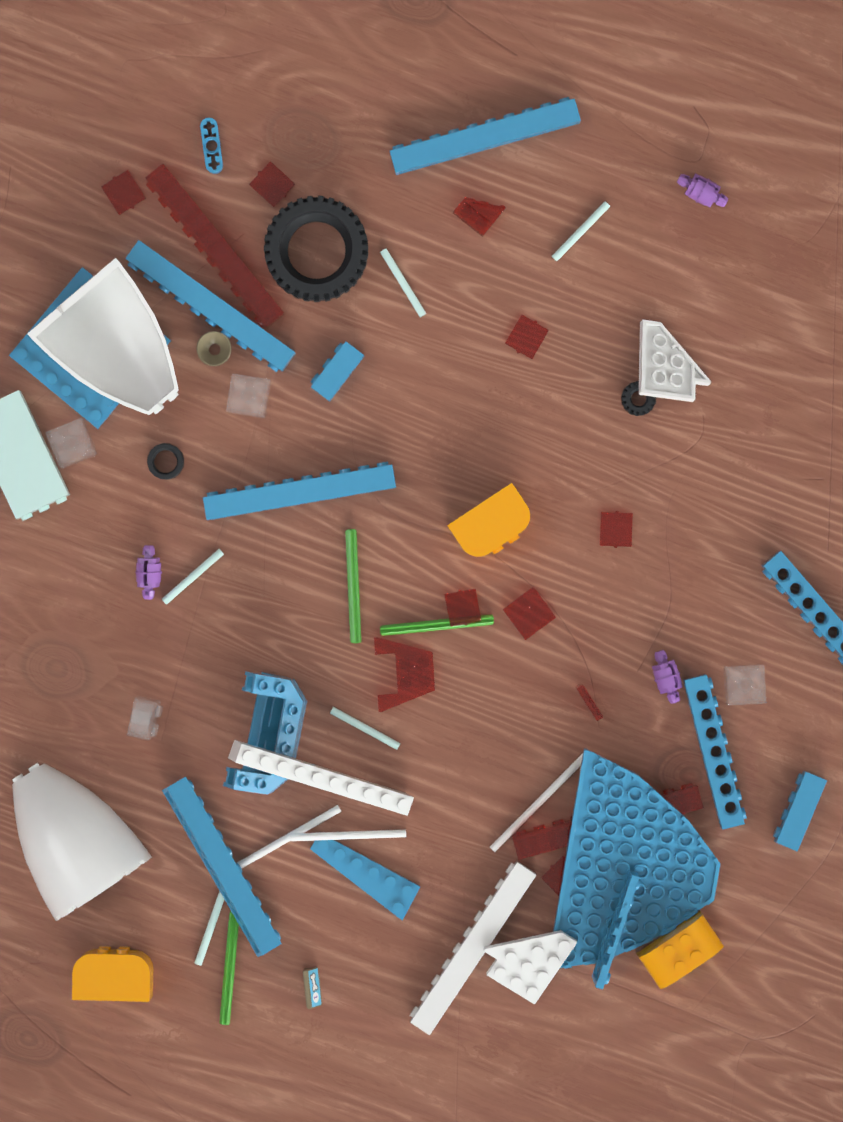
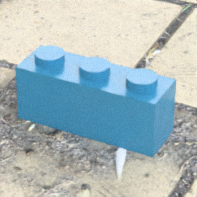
M346 341L344 344L340 343L334 350L336 354L332 360L330 358L326 360L322 366L324 368L320 375L317 373L311 380L313 384L311 388L329 402L364 358L361 352Z

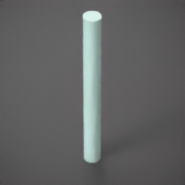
M604 201L552 255V258L558 261L600 218L610 205Z
M387 248L380 252L419 317L427 314Z
M220 549L214 552L162 598L163 602L167 605L222 557L224 553Z
M335 707L330 712V714L396 750L401 744Z
M220 891L194 962L202 966L224 902Z

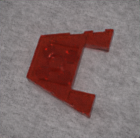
M374 637L375 655L395 654L398 693L378 695L379 712L435 691L433 652Z

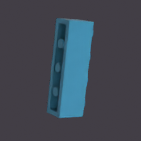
M804 770L802 774H798L795 782L797 784L795 792L791 791L788 802H790L788 809L783 810L780 818L783 821L780 827H776L773 834L776 843L798 852L827 780Z

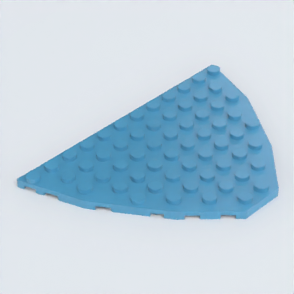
M585 748L583 750L553 932L561 930L577 940V944L560 967L564 969L577 965L595 964L597 962L630 870L638 873L641 883L639 889L635 890L634 902L632 907L629 908L627 922L623 926L614 957L642 946L660 935L663 936L670 933L680 923L687 921L698 913L701 908L712 903L715 899L720 870V862L682 813L638 774Z

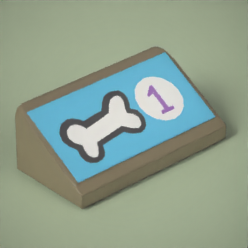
M318 967L304 968L303 979L306 1006L308 1009H312L322 1005Z

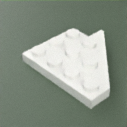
M642 320L640 322L639 395L693 402L695 400L696 384L708 386L711 384L710 379L661 322Z
M559 930L485 946L483 948L484 952L495 958L486 974L535 1004L577 944V940Z

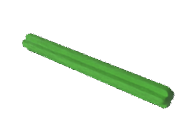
M347 529L345 535L350 642L360 643L362 639L356 529Z
M490 614L380 626V634L386 636L493 625L494 617Z
M231 911L228 922L219 1021L222 1025L230 1024L239 924Z

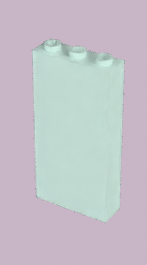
M18 390L0 399V487L15 518L24 521L33 517L32 513L37 510L41 513L50 508L49 505L54 502L60 504L66 501V497L70 493L22 392Z

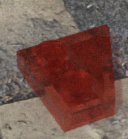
M465 197L453 211V214L483 237L506 207Z

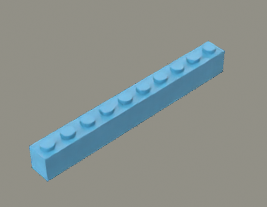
M570 97L558 100L559 103L553 105L551 102L540 105L539 109L535 110L532 107L527 108L518 115L509 113L503 116L504 119L500 120L491 118L486 120L485 124L479 126L477 123L466 126L467 129L459 131V128L448 131L447 135L435 134L426 141L417 139L411 141V145L405 147L403 144L393 146V150H390V156L395 174H403L580 124L581 119L575 98L571 100Z
M140 240L137 241L125 258L129 261L127 265L136 272L140 269L144 272V278L151 283L154 280L158 282L161 290L167 294L169 291L176 295L174 299L182 305L186 302L191 306L190 311L197 316L200 314L204 315L207 318L205 321L213 327L218 325L222 328L221 333L229 339L232 336L238 340L236 344L243 349L250 348L254 351L252 355L260 361L264 358L269 362L267 366L275 372L278 370L283 372L296 354L285 344Z
M388 462L377 463L375 468H369V465L359 466L358 471L351 472L350 468L339 470V474L332 475L331 472L320 473V477L313 478L312 475L302 476L300 481H294V478L282 480L283 484L275 485V481L263 483L264 487L256 488V485L244 486L245 490L237 491V488L227 489L225 494L218 495V491L209 492L207 497H203L206 520H213L396 488L393 465H388Z
M184 777L163 789L162 792L257 957L262 956L282 944L280 934L276 929H273L270 924L271 919L269 915L264 913L260 907L262 906L261 901L252 893L250 882L244 879L242 868L232 858L233 853L231 849L225 846L222 833L218 829L216 830L213 825L214 820L203 807L204 802L201 797L197 796L194 792L195 787L193 783Z

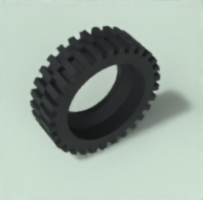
M319 195L318 197L307 196L306 199L301 197L294 203L292 201L288 203L286 208L282 207L279 210V214L273 217L271 225L269 224L267 228V235L264 238L265 261L276 283L288 294L307 302L331 301L330 299H337L343 293L349 292V289L352 286L354 287L358 279L362 277L368 258V240L363 224H361L358 216L349 207L344 206V203ZM311 222H322L331 225L341 234L345 243V257L341 266L336 272L325 278L313 279L303 276L292 266L289 259L288 246L292 235L301 226Z

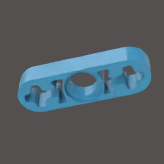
M205 118L200 124L205 166L210 173L218 174L223 169L218 124L213 118ZM207 122L215 125L211 131L212 135L216 134V137H207L205 139V135L209 136L208 130L204 129V126H207ZM215 141L217 143L216 150L209 151L206 148L207 143ZM219 153V156H215V160L220 165L216 167V170H213L212 167H209V164H212V157L207 158V154L215 155Z

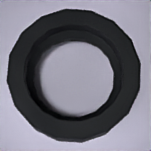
M162 443L151 449L147 457V465L149 471L155 477L170 480L181 473L184 467V457L176 446ZM163 450L173 452L177 458L175 469L168 473L160 472L154 463L156 455Z

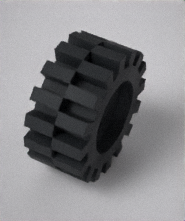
M635 381L623 390L621 403L629 414L643 416L653 409L656 404V397L646 396V402L642 406L634 405L631 396L634 392L639 391V381Z

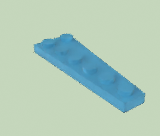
M315 840L310 850L377 902L403 920L420 889L419 885L336 840Z
M632 870L629 871L592 973L595 987L602 990L604 985L609 983L611 974L608 972L621 938L623 926L627 922L629 908L632 907L634 902L635 890L639 889L641 883L638 873Z

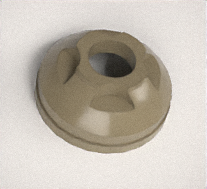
M217 331L207 332L202 335L196 347L199 359L209 366L224 364L229 359L232 349L229 339L223 333ZM212 344L220 346L221 350L218 355L210 354L209 348Z

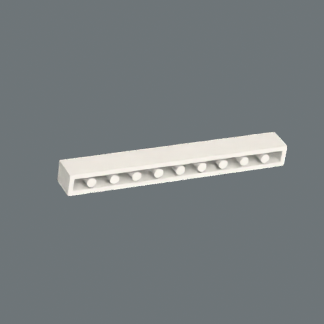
M234 740L228 756L235 763L407 816L414 797L404 792L238 740Z
M516 861L515 864L511 862L505 871L507 876L504 880L500 879L495 886L497 891L493 896L491 894L488 896L484 903L486 905L483 912L478 911L473 919L476 921L472 928L468 927L463 934L465 939L461 944L459 942L456 944L452 951L454 953L451 960L446 959L441 967L444 969L440 976L437 974L431 982L433 987L430 991L426 990L420 999L423 1002L419 1008L415 1006L409 1016L412 1017L410 1023L428 1035L432 1033L484 955L483 948L490 946L536 877L535 872L520 862Z

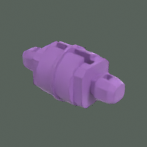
M695 173L692 179L690 176L681 174L677 180L680 186L687 188L685 195L695 200L696 203L698 202L710 208L713 202L720 207H725L728 201L725 195L718 193L721 187L709 178L707 179Z
M145 545L142 553L144 557L138 558L135 573L137 587H144V590H142L143 598L150 600L154 598L155 590L153 588L160 586L162 571L160 558L153 557L155 555L154 546Z
M660 650L655 652V660L658 664L652 666L655 677L654 681L660 694L667 693L669 702L671 704L680 701L677 689L683 687L680 672L675 661H667L666 652Z

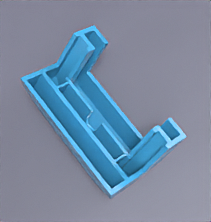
M245 671L246 680L244 687L242 686V691L257 694L247 744L296 759L307 700L295 679L265 672L259 674ZM243 765L242 769L226 767L228 772L223 786L233 790L268 795L289 779Z

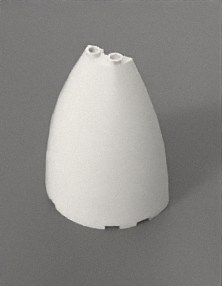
M117 258L101 269L28 333L30 338L77 380L99 394L126 407L147 415L153 412L157 414L164 408L162 404L166 400L171 402L179 395L177 393L179 389L174 366L158 321L139 288Z
M37 763L28 769L30 773L23 776L21 773L12 779L14 782L12 784L14 812L18 836L26 863L43 900L57 921L74 911L76 907L79 908L117 883L124 875L127 876L141 864L152 858V856L134 832L98 796L62 772L45 763L41 766Z

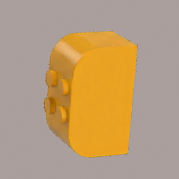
M511 483L447 525V527L467 554L481 557L491 552L496 554L504 549L502 545L507 541L511 544L519 539L518 534L524 531L529 524L530 511L513 483Z
M698 911L687 921H683L676 926L673 931L659 937L636 954L658 987L663 989L712 958L724 945L701 911Z
M99 946V949L85 952L73 967L72 1000L149 1002L153 997V963L150 957L142 951L130 950L128 946H120L119 949H111V946Z

